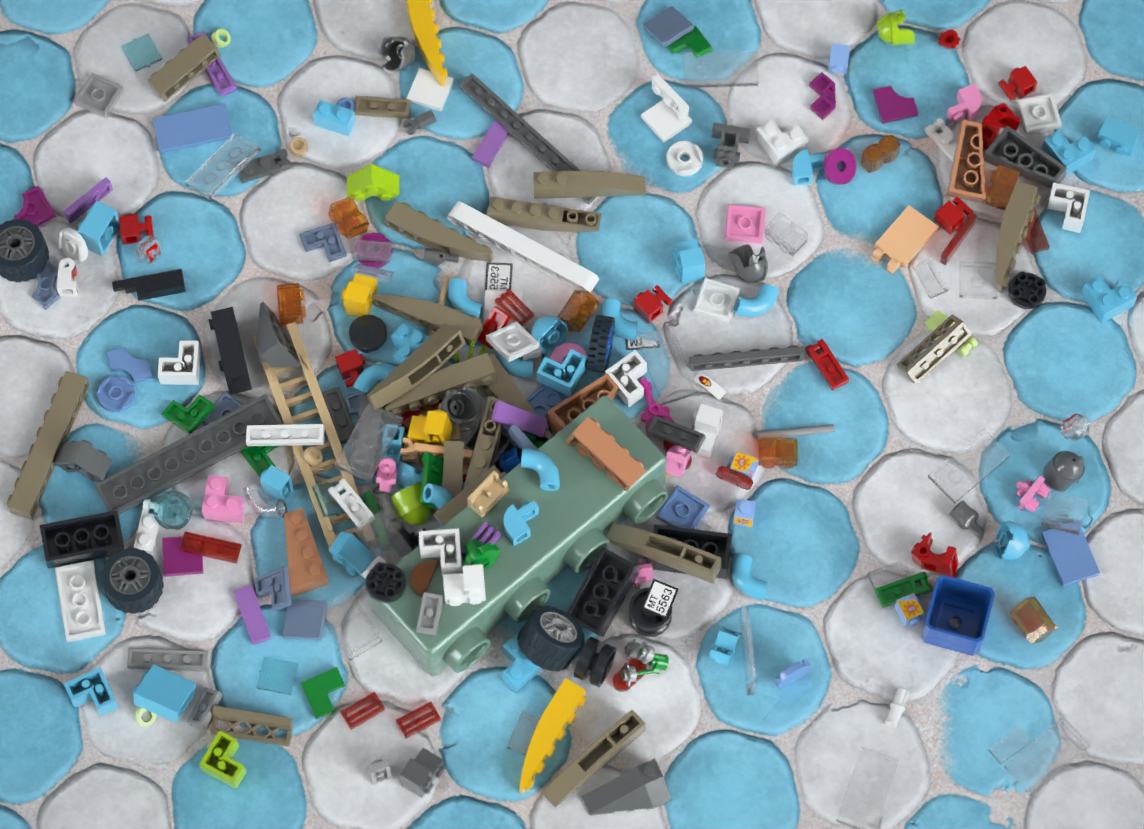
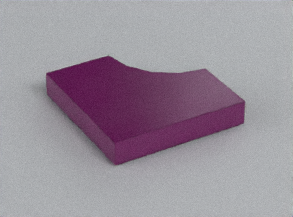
M892 86L873 89L882 124L918 117L914 98L899 96L894 92Z
M38 185L22 194L24 199L23 207L14 216V219H24L38 227L55 218L56 214Z
M182 536L162 538L164 577L204 574L202 553L193 552L188 549L183 542Z

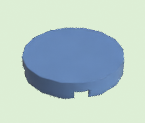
M121 375L110 376L99 384L97 398L99 404L105 410L121 412L132 405L135 399V389L128 378Z
M802 660V664L795 662L784 669L780 674L781 678H775L774 683L779 689L795 683L811 669L810 663L807 660Z

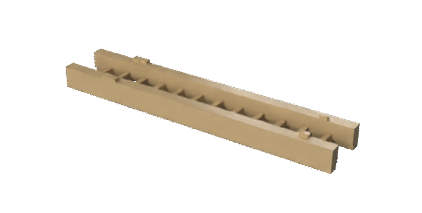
M293 322L286 325L292 342L288 345L290 350L293 349L301 365L299 367H301L304 376L279 384L276 375L296 368L270 367L266 362L262 363L261 360L260 363L283 425H294L319 416L321 423L325 426L324 433H326L328 442L314 447L318 448L320 452L331 449L334 455L333 459L319 463L316 466H309V463L304 458L302 445H291L329 549L340 534H334L332 526L351 519L345 512L328 517L326 509L339 504L333 497L322 500L319 492L327 490L331 486L335 487L339 484L338 481L344 478L359 497L360 494L297 325ZM257 335L252 336L253 344L258 354L259 352L256 347ZM307 383L310 392L285 400L282 391ZM310 400L314 401L316 409L291 417L288 408ZM336 467L339 468L341 475L319 483L315 482L313 475ZM370 523L361 530L358 527L343 531L351 533L355 537L363 535L369 547L377 545Z

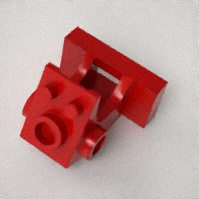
M1005 103L995 106L981 123L983 148L986 150L995 141L1001 127L1006 128L1009 126L1014 131H1017L1021 123L1020 118L1016 117Z
M929 532L927 536L923 535L921 537L923 540L920 543H916L912 548L911 555L913 561L922 569L954 577L959 565L956 548L948 546L945 553L935 554L930 551L933 542L932 533Z

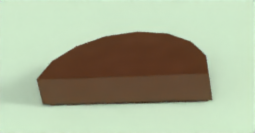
M437 560L422 561L412 571V587L415 593L422 598L439 565Z

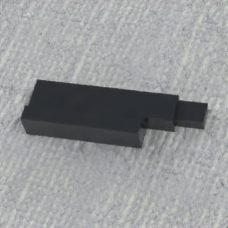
M182 269L112 282L114 292L125 290L126 294L137 292L139 301L186 292Z

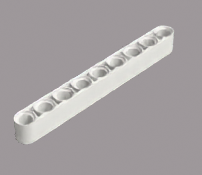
M458 201L447 216V219L455 226L584 295H589L599 281L595 273Z

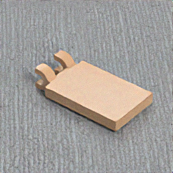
M908 206L875 243L877 249L872 253L873 257L871 260L877 264L884 255H887L891 260L887 264L886 271L893 274L899 265L904 268L935 234L939 226L911 206Z
M403 438L402 440L404 447L401 448L400 453L401 455H409L402 456L401 460L405 463L415 462L418 465H424L422 456L425 452H430L434 456L439 455L444 458V446L415 443L414 445L408 438ZM464 449L463 471L469 470L473 450Z

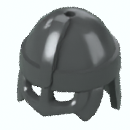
M403 36L384 38L381 48L378 50L379 54L386 56L388 60L382 68L389 73H395L407 68L415 60V47L409 39Z
M749 244L738 247L728 253L735 267L736 274L745 281L755 282L765 279L768 272V262L763 246L758 255L754 254Z
M464 387L449 392L443 398L440 408L448 414L450 422L462 424L478 418L482 410V401L474 389Z
M1071 451L1057 453L1044 467L1043 475L1046 483L1054 490L1061 492L1066 491L1072 484L1079 483L1085 471L1083 456H1079Z

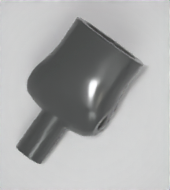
M425 248L423 262L432 263L435 266L445 261L458 263L459 255Z
M964 500L959 502L949 513L963 530L971 527L978 535L983 532L984 529L976 522L979 514L968 506Z

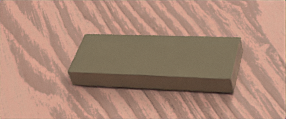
M356 96L354 113L360 116L409 119L411 100Z
M444 441L442 487L446 488L454 497L462 491L464 441Z

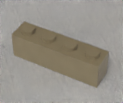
M203 33L201 36L196 37L189 46L180 50L178 55L172 60L167 61L158 72H154L148 79V82L154 91L166 102L219 58L221 54L218 48Z

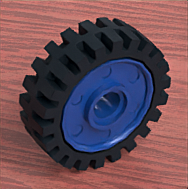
M596 315L587 359V369L590 371L605 373L607 370L614 336V317Z

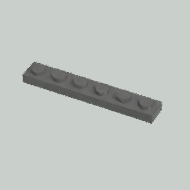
M792 345L780 349L778 347H772L768 350L752 349L749 352L733 351L727 354L717 352L706 356L697 354L689 357V371L803 361L804 350L803 346Z

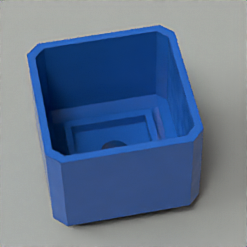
M946 575L938 577L932 592L921 635L924 643L971 656L979 653L995 597L993 589ZM958 619L961 625L953 627L950 624V620Z

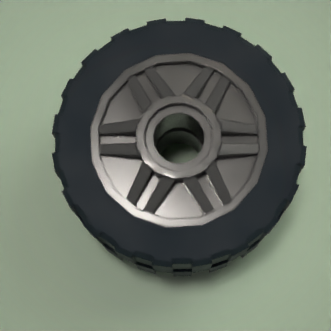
M24 219L5 221L0 225V276L11 282H27L36 278V275L38 273L41 274L44 268H46L47 260H49V250L42 232L37 225Z
M126 548L111 555L107 562L104 563L103 570L101 571V584L109 602L117 610L131 614L142 613L152 608L159 601L163 593L164 582L158 563L151 554L138 548Z

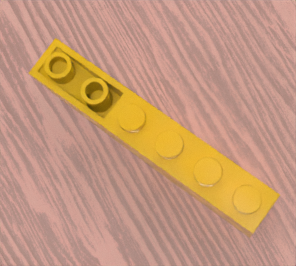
M406 0L411 28L418 49L431 73L441 86H445V78H448L446 67H442V63H445L443 52H439V48H442L440 37H436L439 31L437 22H433V19L436 18L434 8L430 7L433 1Z
M566 678L545 709L530 741L520 780L519 790L521 794L532 788L535 782L533 778L537 773L540 774L545 767V759L547 756L551 757L556 749L554 745L558 740L561 741L566 734V726L568 723L571 725L577 716L575 712L579 707L582 708L587 701L586 690Z

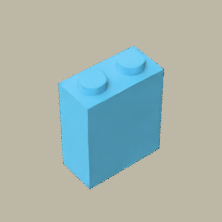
M153 664L150 670L145 671L140 685L137 684L133 690L134 705L177 723L195 695L196 683Z

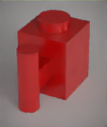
M1026 65L1021 68L1017 67L1010 72L1009 84L1004 79L998 83L1010 101L1016 98L1014 92L1021 99L1034 92L1037 86V80Z
M956 196L952 202L948 201L936 211L934 220L948 234H951L963 227L965 218L963 212L970 216L973 210Z
M138 214L119 216L123 245L142 242L141 233L145 232L146 238H153L152 216H145L144 223H140Z
M658 285L652 289L656 294L655 296L649 290H646L634 298V309L648 324L663 313V304L661 302H664L667 306L673 302Z
M357 349L335 356L336 365L342 379H348L344 381L347 388L354 385L359 374L364 371L363 365H366L363 355H359Z

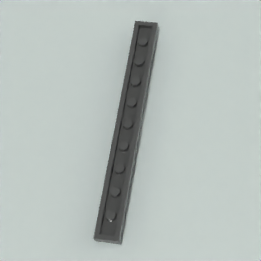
M473 73L459 84V88L503 126L551 171H581ZM597 197L581 198L589 205Z

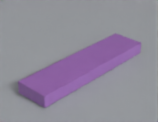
M202 31L192 37H189L188 42L191 44L196 37L201 36L203 33L206 37L207 35L204 31ZM220 57L205 68L220 97L237 90L236 84Z

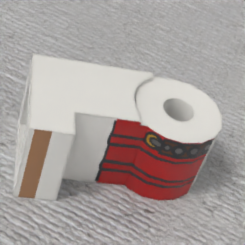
M71 258L62 259L58 265L57 291L59 296H78V286L76 281H74V277L77 275V268Z

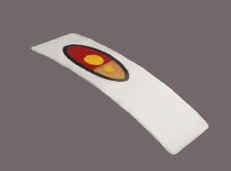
M701 371L693 378L694 381L703 386L718 400L726 393L721 386Z

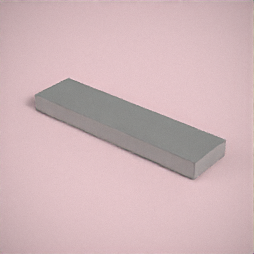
M129 648L127 668L150 669L154 664L166 670L207 672L208 651Z

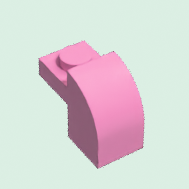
M975 84L958 90L956 99L959 104L948 108L946 117L949 123L959 122L967 117L968 121H973L978 116L982 97Z

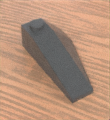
M261 302L256 347L259 352L257 354L258 358L262 363L266 362L270 367L298 368L301 366L298 357L293 349L290 350L288 345L290 341L281 331L283 328L275 313L264 302Z
M655 759L627 771L581 797L590 816L610 814L618 811L629 812L637 809H654L672 800L664 776Z

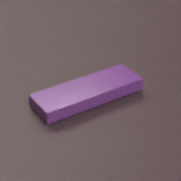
M496 120L472 156L473 161L489 168L510 134Z
M105 177L63 211L66 220L69 223L74 222L89 210L91 206H94L96 201L99 202L113 191L111 181Z
M496 401L491 420L509 427L516 424L522 432L538 438H543L548 420L501 401Z
M249 585L233 591L252 645L271 639L253 586Z

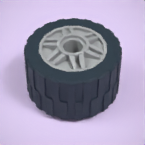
M541 606L532 612L518 633L517 641L521 652L533 664L548 671H561L569 666L582 647L584 633L578 622L572 616L565 613V611L555 607Z

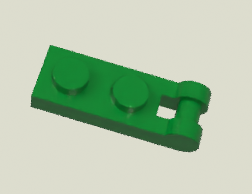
M425 452L422 456L424 466L419 504L436 509L437 507L434 504L426 503L423 500V490L428 483L442 487L444 458L439 455L434 456L430 452Z
M926 572L875 588V593L881 607L885 608L896 603V600L912 593L919 596L932 592L933 588L931 584H928ZM920 582L921 587L917 588L915 583Z

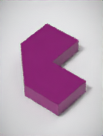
M821 72L809 83V87L820 95L810 105V110L824 120L836 109L835 83Z

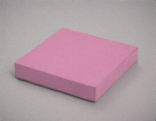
M728 204L725 241L762 244L765 208Z

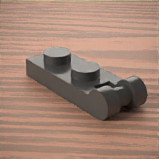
M280 149L276 153L237 164L242 183L290 169L292 165L290 160L287 159L286 149Z

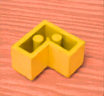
M355 273L354 279H350L347 288H343L341 296L344 299L343 307H345L347 315L360 317L370 314L373 304L371 297L373 294H376L378 288L377 278Z
M428 410L427 416H412L408 439L414 445L415 443L444 446V441H450L453 430L448 414L442 410Z

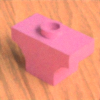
M673 445L666 455V473L682 477L692 451L682 446Z

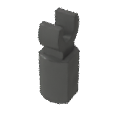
M429 110L415 117L414 120H405L403 127L411 126L412 128L407 131L408 135H412L417 129H422L436 122V117L432 110Z

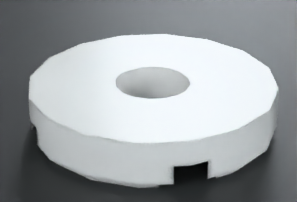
M679 141L673 144L667 152V166L676 175L691 176L697 173L702 166V151L696 144L694 145L689 141ZM682 155H687L690 159L688 161H682L680 160V157Z
M65 228L58 233V246L60 249H63L64 257L71 258L75 264L84 262L88 256V249L82 236L72 228Z

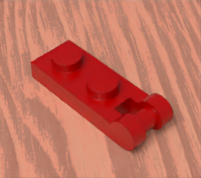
M823 339L818 340L813 346L808 345L805 347L806 353L811 357L832 391L849 382L846 373ZM819 350L823 352L819 355L817 354V351Z

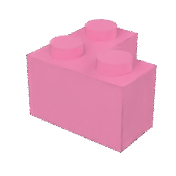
M208 475L202 513L204 519L243 523L246 507L244 497L228 495L230 487L228 477Z

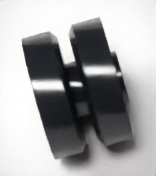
M646 587L636 592L629 603V622L638 634L645 637H656L663 634L669 628L672 620V607L667 619L642 609L641 607L650 588Z
M589 637L577 661L574 677L585 680L590 674V684L601 687L612 667L617 647L605 644L601 648L600 640Z

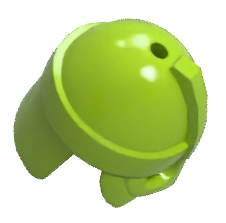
M904 9L888 13L876 23L879 37L892 46L914 45V32L910 29L898 28V25L904 22L907 17L904 14Z
M422 483L406 487L391 497L400 518L411 525H426V521L431 514L430 507L419 504Z

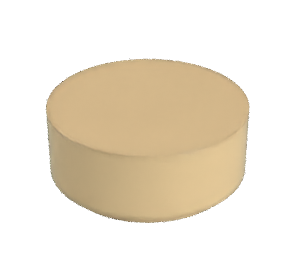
M296 137L291 140L289 146L293 155L303 156L307 153L308 142L306 139Z
M309 446L303 452L305 460L310 465L316 466L322 462V453L318 448Z

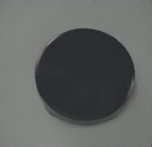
M1019 272L1009 284V298L1019 308L1034 309L1041 305L1045 299L1046 282L1035 274Z
M360 316L352 322L349 328L350 341L355 348L365 354L375 351L387 341L386 325L377 316Z
M377 563L366 577L368 594L375 601L381 603L396 601L403 595L406 589L404 572L394 564Z

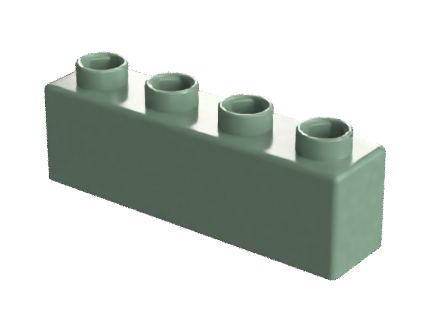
M607 395L598 399L537 449L550 457L557 467L560 478V488L558 490L548 491L541 489L539 474L533 469L521 468L520 463L500 479L507 482L509 492L484 518L467 506L439 529L459 528L461 551L484 522L488 523L490 527H494L496 531L501 532V536L494 543L500 549L501 554L490 568L483 571L486 601H482L480 604H470V602L458 606L446 604L441 557L421 559L420 545L396 564L404 572L406 578V589L403 595L391 603H381L375 601L370 596L373 613L429 675L437 676L448 666L456 673L470 668L486 653L491 641L486 634L509 615L517 623L527 620L535 609L543 606L548 600L551 591L546 585L568 566L574 572L581 573L593 565L602 547L606 549L609 547L610 541L606 535L613 523L620 524L628 517L634 524H641L652 517L667 500L668 491L664 488L666 474L665 455ZM587 417L595 419L605 433H610L619 446H624L634 460L637 459L644 465L646 472L628 491H625L606 474L607 470H601L594 466L592 458L583 457L579 454L577 446L574 444L569 446L566 443L569 436ZM535 501L539 508V514L526 521L530 528V537L513 546L504 531L505 512L512 504L519 510L522 504ZM485 530V532L481 535L478 541L481 540V538L485 535L487 530ZM491 534L484 544H487L494 535ZM461 554V562L463 564L466 561V557ZM431 559L439 561V565L426 593L444 596L436 636L416 632L422 597L415 593L411 584V574L416 565Z

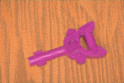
M647 378L640 379L639 381L644 388V395L648 407L645 408V413L641 414V421L646 422L645 429L647 430L655 415L674 422L671 416H669V407H663L661 404L655 403L651 393V383L647 381Z

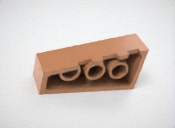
M963 120L959 125L946 196L954 198L958 196L960 199L983 203L986 200L981 123Z
M605 374L551 408L546 416V419H548L547 425L557 434L602 396L607 395L613 401L619 386L608 374Z
M587 417L566 440L569 446L572 444L577 446L579 449L578 453L583 457L592 458L593 465L598 469L607 470V476L625 491H628L646 472L644 465L639 460H634L629 455V451L624 446H619L615 442V438L610 433H605L600 428V424L593 418Z
M303 508L285 513L290 592L292 597L327 586L329 581Z

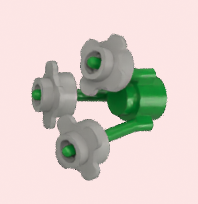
M633 639L631 643L628 642L625 646V654H628L627 660L629 658H637L642 660L643 664L649 662V666L652 669L636 671L634 666H629L628 663H625L624 669L621 670L622 680L626 681L627 686H630L631 682L637 680V675L660 674V670L665 671L667 669L668 655L655 653L654 647L647 645L646 641H643L640 646V643L635 642L636 639Z

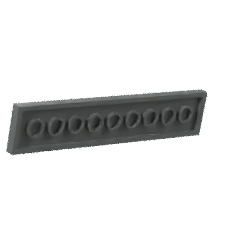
M265 394L94 485L108 511L117 510L118 515L143 503L145 499H150L249 447L246 445L247 425H283Z

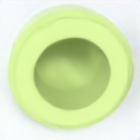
M218 29L212 34L211 41L216 47H225L230 43V35L226 30ZM219 35L224 36L226 41L222 42L219 39Z
M139 707L135 712L136 721L142 726L153 724L156 714L150 712V720L142 721L141 715L147 710Z

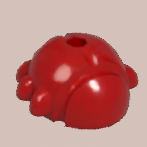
M946 30V32L940 33L941 37H938V44L947 49H955L959 45L961 38H959L955 30Z

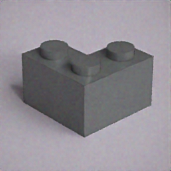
M82 440L62 443L53 463L67 472H80L92 481L104 480L112 459L107 457L104 451L93 448L92 443Z
M422 748L415 760L411 758L401 772L402 786L423 798L425 793L428 795L434 786L433 781L435 778H439L445 770L443 759Z

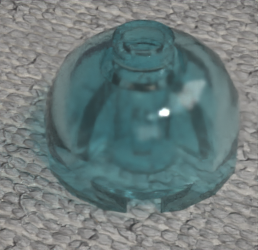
M174 490L162 494L156 500L153 514L157 523L164 529L180 530L191 520L194 509L192 501L186 494Z

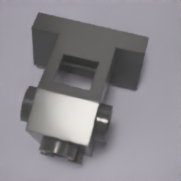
M714 123L712 138L720 139L718 149L715 148L713 159L716 160V166L734 169L735 163H739L740 152H737L739 142L746 144L749 142V128Z

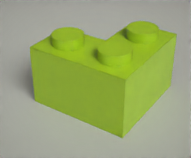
M371 163L347 176V196L358 202L365 201V199L371 196L378 197L382 201H390L399 196V175Z
M219 730L199 763L202 772L234 789L238 788L246 774L244 765L232 759L239 748L237 739Z

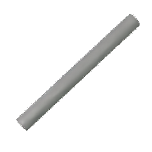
M834 425L757 432V438L762 440L834 432Z

